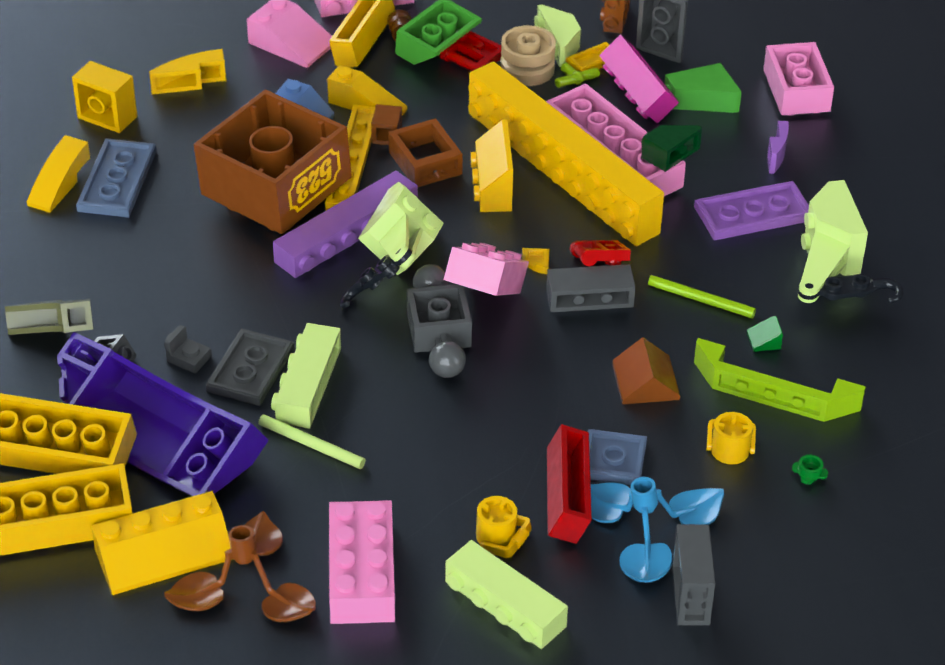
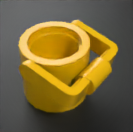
M725 412L720 414L716 419H711L708 422L706 451H711L716 460L725 464L732 465L744 462L748 458L749 453L755 454L756 425L742 413Z
M490 496L485 498L477 507L476 539L480 546L491 554L503 558L512 557L520 549L532 530L530 519L517 515L516 505L506 497Z

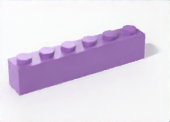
M398 171L390 173L273 241L274 262L294 278L299 277L358 242L360 234L390 187L400 182L418 198V185Z

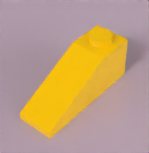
M339 65L327 78L328 103L349 110H352L354 104L376 107V104L402 107V116L407 111L406 104L361 71Z

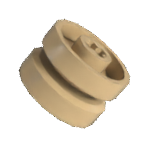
M524 25L508 30L502 36L501 67L525 86L541 85L549 81L554 75L555 37L548 30L537 26Z

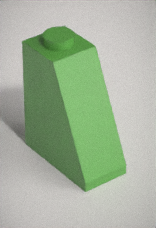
M721 63L665 74L664 84L679 101L673 109L736 113L740 110L742 91Z

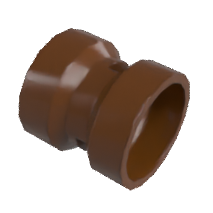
M396 10L387 19L394 41H396L397 30L412 20L409 12L406 10Z

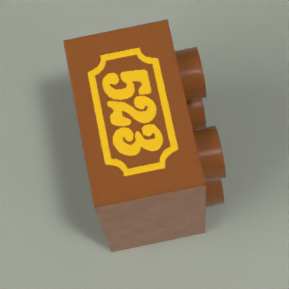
M266 89L193 144L201 194L280 234L293 228L300 219L322 201H325L329 195L352 177L347 126Z

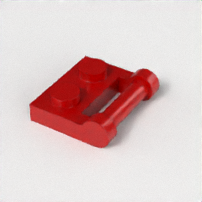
M469 31L442 51L439 56L446 62L452 61L470 71H474L493 61L497 63L501 60L502 54L501 45ZM458 51V52H460V53H462V54H464V55H466V56H468V57H470V58H472V59L477 60L478 62H475V61H473V60H471V59H469V58H466V57H464V56H462V55H460V54H458V53H456V52Z
M577 240L572 242L569 248L570 253L576 258H580V261L586 266H593L597 261H605L607 265H621L622 261H630L631 250L618 240Z

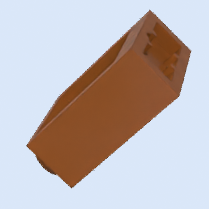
M436 118L388 132L390 155L406 177L418 185V187L462 175L463 154ZM434 142L442 153L416 160L409 149Z

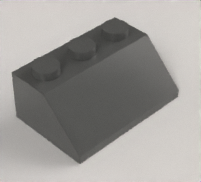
M639 0L636 49L681 63L688 0Z

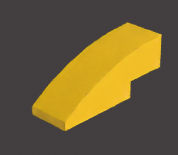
M216 49L190 54L150 70L151 93L161 94L202 89V83L226 81L223 50Z
M67 135L61 139L42 167L27 199V206L49 213L52 212L78 182L77 173L90 159L87 141Z

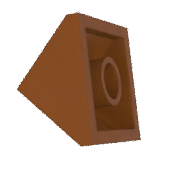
M644 337L613 359L612 365L622 405L680 400V393L669 355Z

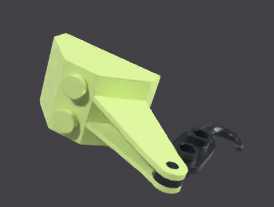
M845 180L829 181L811 199L808 213L804 215L806 229L805 234L801 235V245L803 250H807L808 258L799 284L798 298L802 302L812 303L819 296H824L828 300L852 297L862 298L878 289H891L895 292V295L888 298V302L894 303L899 301L903 296V288L898 282L889 278H869L861 274L868 231ZM840 273V274L844 275L845 277H836V276Z
M397 182L388 189L358 238L380 261L374 269L371 266L368 267L361 274L360 280L355 282L346 291L340 301V306L343 309L349 307L350 301L363 290L368 288L374 290L384 277L390 279L395 274L399 275L408 269L435 240L444 224L400 182Z

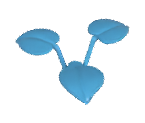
M649 477L635 479L631 483V489L624 484L614 482L590 484L591 516L593 520L601 523L616 522L622 517L623 511H631L632 505L638 512L642 513L645 545H629L622 551L619 562L621 570L625 575L638 582L645 583L662 578L670 570L673 561L672 552L668 545L665 543L651 544L648 514L655 510L658 501L672 518L679 517L681 524L710 525L718 517L724 498V489H697L675 495L668 504L663 498L661 490H656L654 480Z

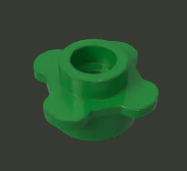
M804 455L800 458L799 462H795L792 465V471L799 474L801 482L810 485L817 479H826L828 476V470L823 468V461L815 455Z

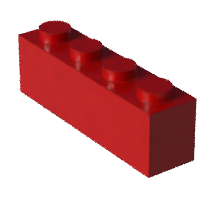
M561 424L547 447L548 536L577 544L592 520L589 432Z

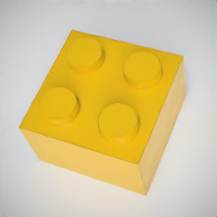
M89 61L72 76L77 118L117 133H121L137 118L132 75Z

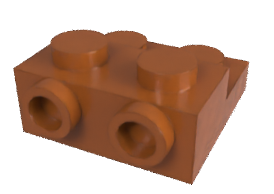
M601 0L605 1V7H601L600 21H603V31L622 34L630 8V0Z

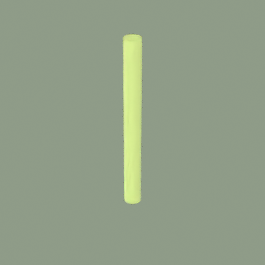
M265 414L259 419L258 424L346 464L358 469H362L365 465V458Z

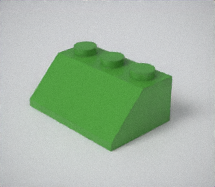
M438 0L397 30L395 54L414 65L436 57L480 24L482 18L450 0Z

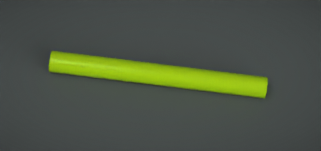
M651 275L648 281L649 286L751 319L754 318L756 308L654 275Z

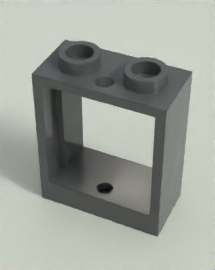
M677 524L672 562L677 624L710 625L715 575L709 525Z

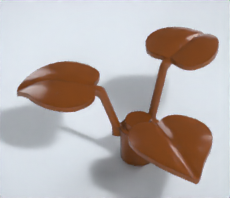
M264 511L253 517L246 524L236 526L229 531L230 549L225 551L226 558L218 580L211 573L194 572L181 578L170 590L164 592L165 598L181 609L189 611L210 609L224 598V592L220 587L225 584L231 559H234L239 564H248L254 561L264 587L270 595L262 602V611L267 618L277 622H288L307 616L316 609V601L313 595L299 584L284 583L276 591L271 587L259 556L269 555L278 550L283 543V536L280 529L269 519Z

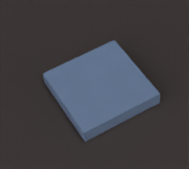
M588 429L590 480L621 483L631 486L635 479L642 477L647 436Z

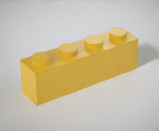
M358 0L329 40L335 66L342 65L353 68L360 65L388 24L387 19L389 15L395 11L393 0Z

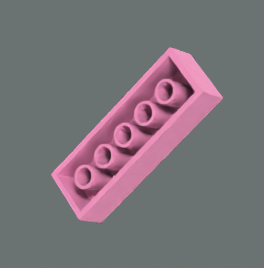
M583 84L546 101L664 192V196L683 187L686 162L682 160L664 172L641 158L642 139L648 132L587 84Z

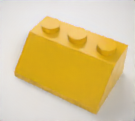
M501 120L475 141V152H470L471 168H475L472 169V184H477L474 185L473 189L474 202L479 201L480 212L512 211L513 163L508 120Z

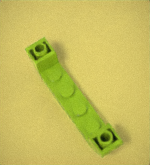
M698 338L696 341L694 363L712 389L823 422L856 413L862 409L866 386L837 378L832 392H824L725 363V345Z

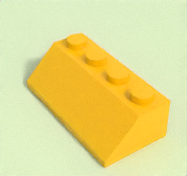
M213 491L91 525L95 551L112 595L223 563L226 558L225 551L230 549L223 514Z

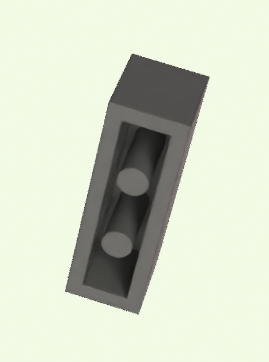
M630 264L547 269L546 291L550 312L634 307L635 283Z

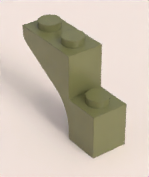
M90 298L62 301L61 299L4 306L8 335L58 331L67 333L93 330L94 328Z

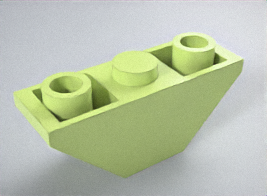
M538 5L534 24L537 27L548 30L555 37V60L558 66L561 67L563 63H566L567 57L574 55L580 49L581 28L573 14L545 5Z

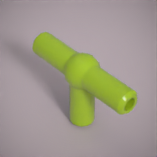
M563 63L561 71L567 76L556 78L555 85L557 88L571 84L579 85L583 81L599 77L600 70L596 67L585 71H577L570 64Z

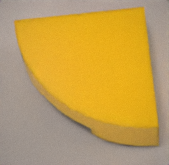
M522 248V260L529 261L528 268L547 274V269H549V249Z

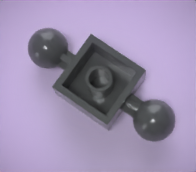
M428 264L416 271L413 278L414 288L407 289V317L414 352L431 351L429 364L433 372L440 377L451 378L458 375L465 367L466 355L463 348L471 347L472 320L464 286L459 284L449 285V281L444 280V269L438 265Z

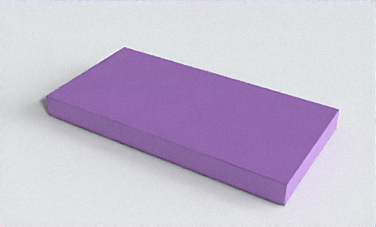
M794 181L696 199L694 208L713 240H719L804 223V215L808 213L809 205Z

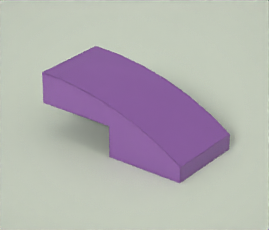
M778 121L776 137L769 138L767 161L770 174H774L784 160L789 129L788 121Z

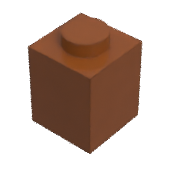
M376 104L371 122L372 144L389 145L388 132L402 128V107Z

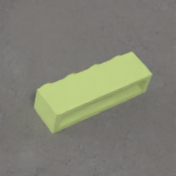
M307 323L303 334H298L296 351L290 354L287 373H282L280 390L278 393H274L271 409L275 410L276 420L291 426L311 428L341 351L340 328Z
M470 540L446 560L445 582L453 590L459 591L471 599L477 607L491 613L501 624L508 625L518 632L525 641L532 642L542 649L567 627L568 606L474 541Z

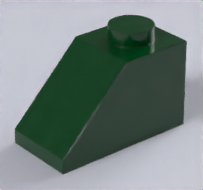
M699 125L658 126L643 136L641 158L664 172L668 171L700 149L702 127Z

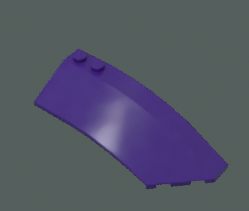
M73 332L57 355L58 366L61 367L62 376L59 379V395L63 403L131 414L137 436L127 463L190 496L213 491L214 494L252 466L268 442V439L252 423L172 385L122 357L112 349L76 332Z

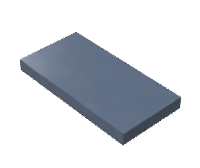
M105 138L77 201V212L129 218L157 152L156 144Z

